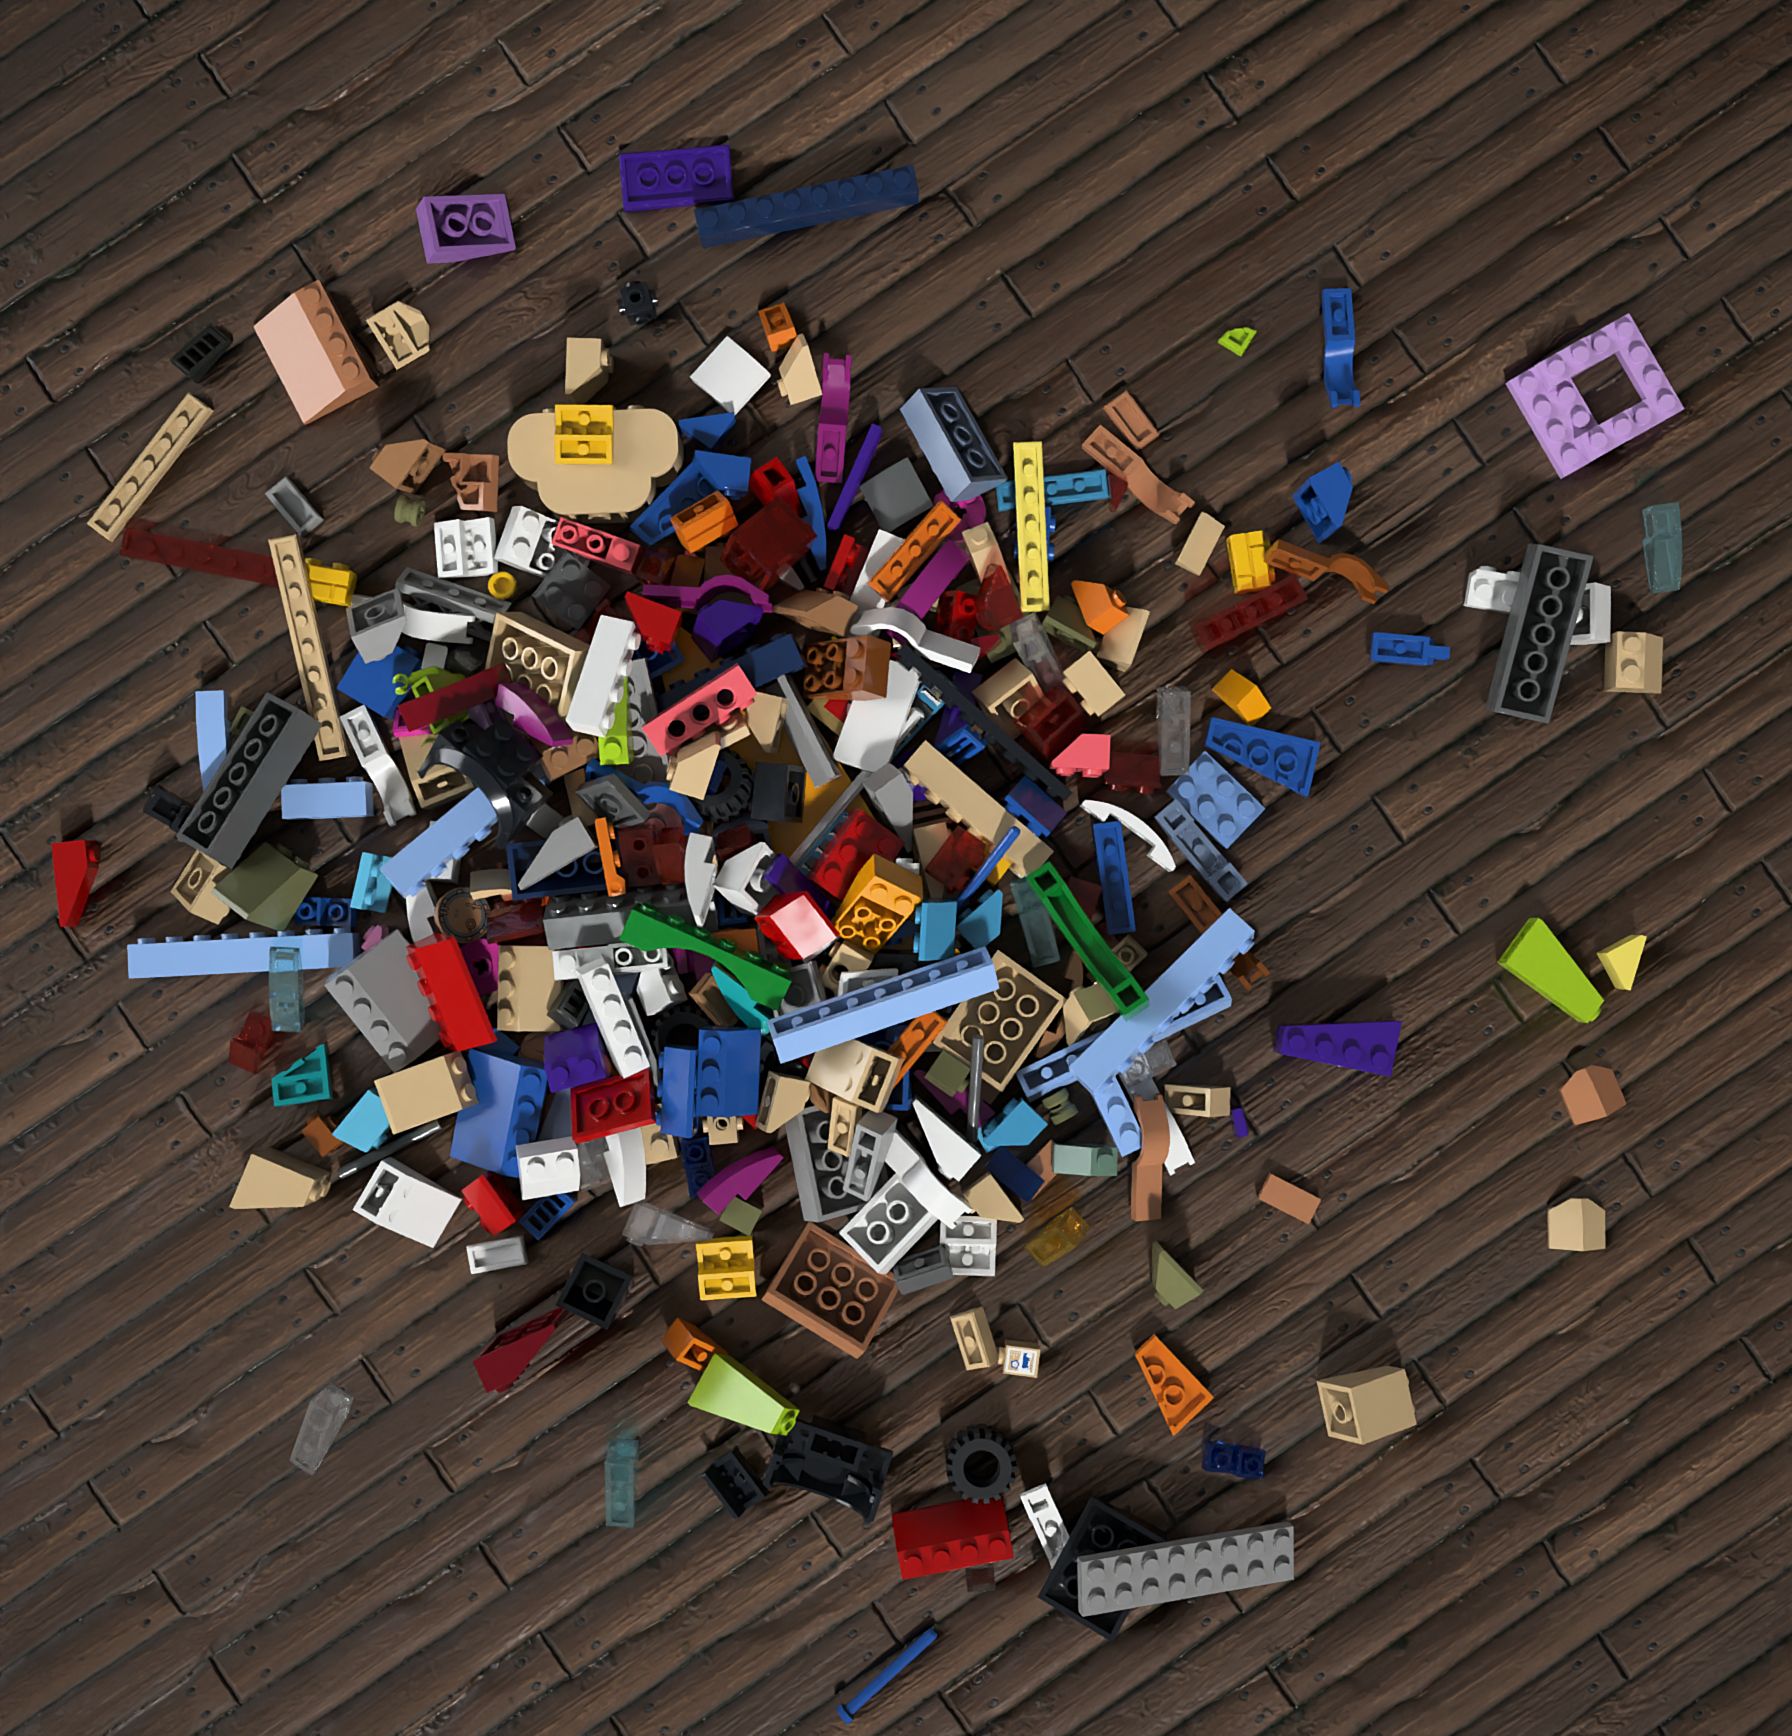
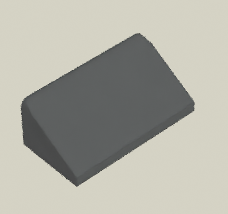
M944 1244L901 1258L893 1266L895 1284L902 1295L954 1278Z

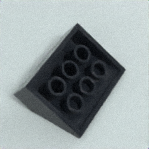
M1091 1495L1038 1594V1598L1109 1641L1114 1642L1131 1608L1082 1617L1078 1611L1077 1557L1167 1542V1533L1144 1519Z

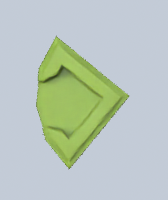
M1248 327L1229 330L1218 340V343L1241 357L1257 331Z

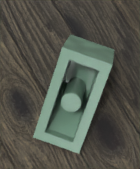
M1105 1143L1053 1144L1052 1172L1084 1176H1117L1118 1147Z

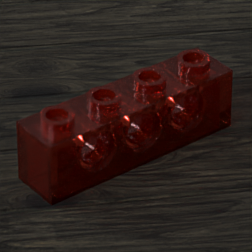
M1294 574L1196 624L1190 631L1202 654H1205L1299 606L1308 598L1297 576Z

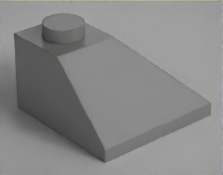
M399 588L346 608L351 639L365 664L382 660L393 652L407 621Z

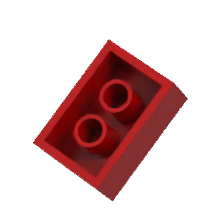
M852 809L806 877L812 884L841 904L858 872L873 854L893 862L906 842L862 810Z

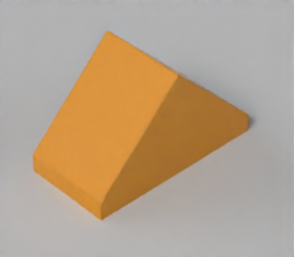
M1232 669L1211 689L1248 726L1253 727L1271 709L1257 685Z

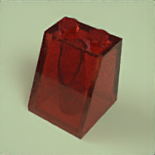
M777 496L731 533L719 560L735 576L741 577L761 591L767 592L811 549L818 535L808 523L804 522L794 512L789 503L784 502Z

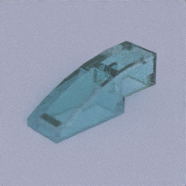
M1679 502L1652 505L1642 510L1646 538L1642 541L1650 594L1680 590L1682 574V531Z
M1026 878L1009 882L1033 967L1060 961L1048 912L1028 886Z
M270 947L269 1000L272 1031L301 1032L305 1019L303 1003L305 986L300 948Z

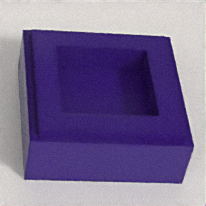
M1237 1105L1231 1106L1229 1118L1233 1134L1238 1138L1248 1136L1249 1132L1243 1109Z

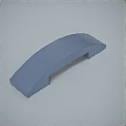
M1174 799L1154 817L1186 859L1226 902L1248 884L1193 822L1194 819L1177 799Z

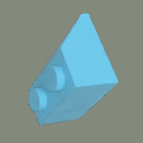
M377 1088L369 1089L332 1133L337 1139L364 1152L371 1151L374 1148L379 1150L389 1137L386 1133L391 1129Z

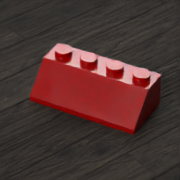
M435 933L406 946L409 953L406 956L410 968L417 972L420 979L417 981L418 988L424 997L427 996L430 1003L428 1012L432 1020L438 1022L441 1030L438 1035L444 1047L459 1052L497 1041L456 938Z
M1002 1493L1001 1499L996 1501L992 1497L989 1498L990 1503L984 1504L983 1499H978L977 1504L972 1503L971 1498H967L966 1500L962 1499L892 1513L902 1580L1014 1558Z

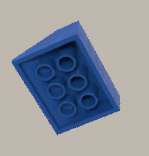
M470 1048L467 1070L471 1082L476 1089L479 1103L458 1111L450 1157L500 1175L519 1178L516 1145L537 1142L542 1128L549 1092L544 1062Z

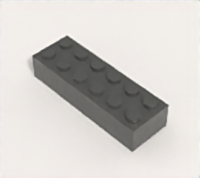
M1528 544L1486 702V710L1549 724L1594 556L1541 544Z
M267 692L176 837L232 869L251 837L256 833L263 818L271 809L278 794L286 785L293 770L301 761L308 746L316 737L322 723L299 708Z
M672 878L658 883L644 881L637 885L626 886V894L611 897L608 896L607 890L549 896L543 917L549 950L623 942L619 938L637 902L641 904L643 902L650 903L658 908V912L667 916L669 914L676 915L682 918L685 924L695 928L697 924L688 900L685 880ZM716 888L703 928L711 933L719 932V901Z

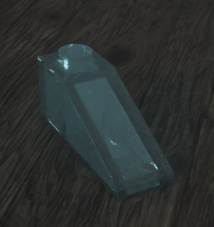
M610 1438L605 1460L606 1526L634 1528L639 1462L638 1440Z

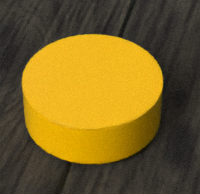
M497 572L489 579L488 589L495 598L506 601L515 596L518 584L511 574Z

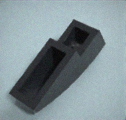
M158 784L143 806V812L169 826V829L178 833L195 806Z

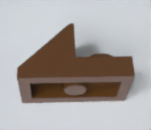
M678 554L670 586L700 587L704 579L705 558ZM670 607L677 611L698 615L697 612L699 611V609Z

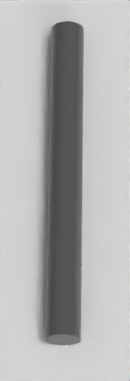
M978 1034L973 1035L966 1135L968 1142H977L984 1048V1036Z
M435 1119L382 1146L379 1150H374L338 1168V1175L343 1179L443 1128L441 1121Z

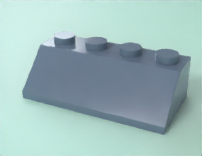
M957 387L918 389L901 407L900 410L906 419L907 425L912 430L919 447L924 452L933 472L938 477L945 494L951 502L971 500L1004 483L1008 479Z

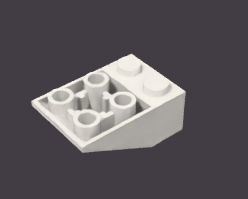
M523 506L512 507L493 558L542 578H546L565 551L586 567H588L590 561L551 544L559 522Z
M388 1157L380 1162L353 1210L380 1226L433 1248L462 1198L396 1159Z

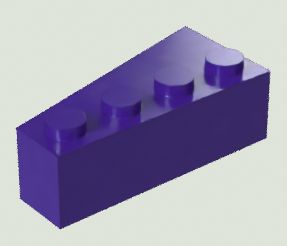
M1379 1020L1279 1024L1273 1052L1391 1077L1402 1021Z

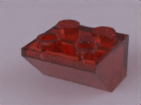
M1057 686L1050 689L1014 722L1046 764H1050L1089 728L1084 711L1067 689Z

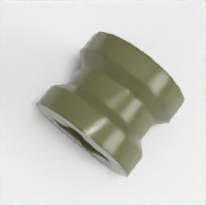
M400 495L395 507V521L399 523L406 521L410 522L414 527H420L426 510L425 501L421 499L414 501L410 500L406 495Z

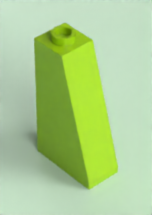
M1529 918L1497 963L1576 1021L1588 1023L1595 1020L1601 1012L1600 1006L1604 1002L1603 998L1544 921L1540 918Z
M714 1353L687 1402L692 1407L770 1434L787 1435L794 1427L796 1417L800 1411L733 1357Z

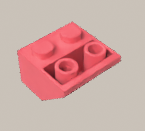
M1081 734L1048 765V771H1054V776L1070 777L1074 772H1082V777L1099 778V776H1102V773L1109 770L1111 735Z

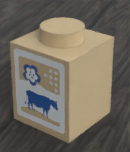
M1005 1339L1004 1347H999L998 1364L1002 1365L1003 1373L1037 1378L1040 1357L1039 1344Z

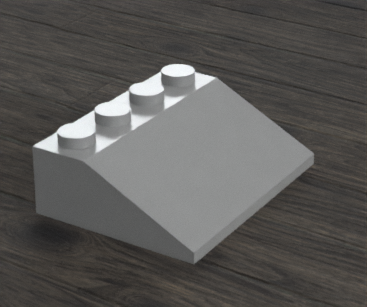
M398 928L331 974L324 984L394 1073L418 1058L440 1039L438 1033L441 1031L438 1022H434L428 1012L430 1003L427 996L424 997L418 988L417 981L420 979L416 970L413 971L407 962L406 956L409 953L406 946L411 944Z
M813 1103L806 1104L803 1111L785 1123L804 1221L822 1222L860 1211L868 1202L843 1191L849 1157L827 1149L831 1114L817 1109ZM862 1108L861 1117H863L869 1111V1109ZM885 1162L869 1201L888 1182Z

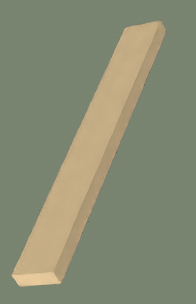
M298 534L269 539L308 714L322 723L314 738L319 761L349 756L300 537Z

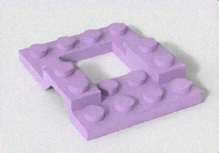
M1629 313L1539 362L1531 369L1506 383L1560 479L1684 410L1683 405ZM1615 354L1642 401L1598 425L1571 378Z

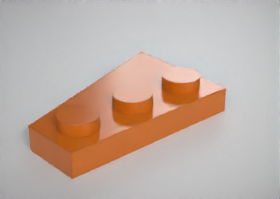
M1153 1334L1134 1354L1174 1437L1214 1396L1169 1348Z

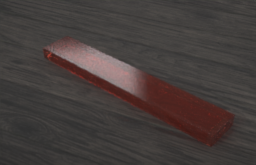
M125 528L120 550L121 556L279 587L273 558L270 556Z

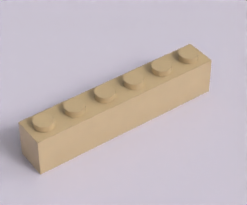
M926 740L903 765L902 768L910 778L909 783L913 786L917 784L926 791L924 793L926 798L935 805L938 803L943 805L947 809L945 813L954 822L959 823L961 821L968 827L967 832L971 837L979 842L982 839L990 846L988 848L990 853L1012 826H1017L1021 830L1020 835L1002 858L1011 864L1010 870L1018 877H1026L1040 868L1054 852Z

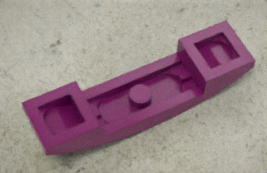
M949 539L921 572L895 608L904 609L914 614L921 621L951 581L963 569L971 556ZM882 629L900 644H905L908 640L899 632Z

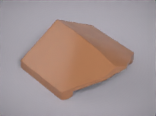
M1590 1065L1577 1070L1566 1084L1559 1089L1573 1125L1607 1117L1627 1104L1613 1070L1600 1066Z

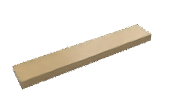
M188 392L87 524L106 539L113 542L210 417L213 410Z

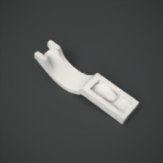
M359 594L352 595L351 606L373 597ZM403 603L407 619L402 630L404 634L432 641L473 643V638L466 637L467 622L475 621L474 615L432 612L414 608L409 603Z
M886 607L860 611L859 622L851 627L850 633L859 636L867 635L876 629H890L899 632L909 640L918 656L971 673L980 653V647L927 630L924 623L914 614L900 608Z
M362 705L340 716L362 767L371 777L384 804L383 813L389 826L396 825L397 820L407 815L411 817L416 815L407 783L395 761L390 756L369 708Z
M1138 1053L1132 1059L1134 1064L1124 1074L1118 1073L1132 1103L1134 1095H1140L1143 1101L1154 1100V1094L1159 1093ZM1164 1102L1170 1130L1169 1153L1164 1165L1171 1176L1175 1173L1174 1169L1187 1162L1189 1165H1192L1195 1161L1175 1119Z
M895 1129L893 1141L885 1162L902 1178L906 1187L920 1204L953 1229L957 1225L955 1221L964 1212L969 1214L973 1208L962 1197L955 1195L935 1177L927 1166L924 1157Z

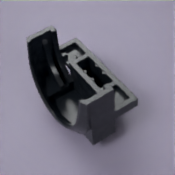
M470 717L463 722L459 719L455 720L438 734L424 763L418 770L420 778L423 779L428 770L433 766L445 765L469 778L484 793L497 815L499 832L494 845L499 848H504L520 834L532 814L549 801L554 794L533 775L543 755L502 718H499L486 730H483Z
M813 1415L811 1423L796 1418L794 1427L787 1435H777L763 1485L767 1489H771L773 1485H784L806 1490L855 1510L866 1523L874 1522L884 1492V1480L893 1451L866 1442V1432L816 1415Z

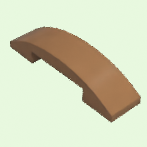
M1073 950L1063 977L1073 980L1069 993L1083 984L1082 960ZM1063 1009L1054 1032L1045 1030L1040 1037L1033 1054L1035 1057L1042 1058L1049 1053L1066 1033Z

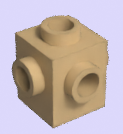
M703 1116L704 1133H709V1145L739 1142V1130L744 1129L742 1116ZM719 1119H724L727 1122V1126H722Z

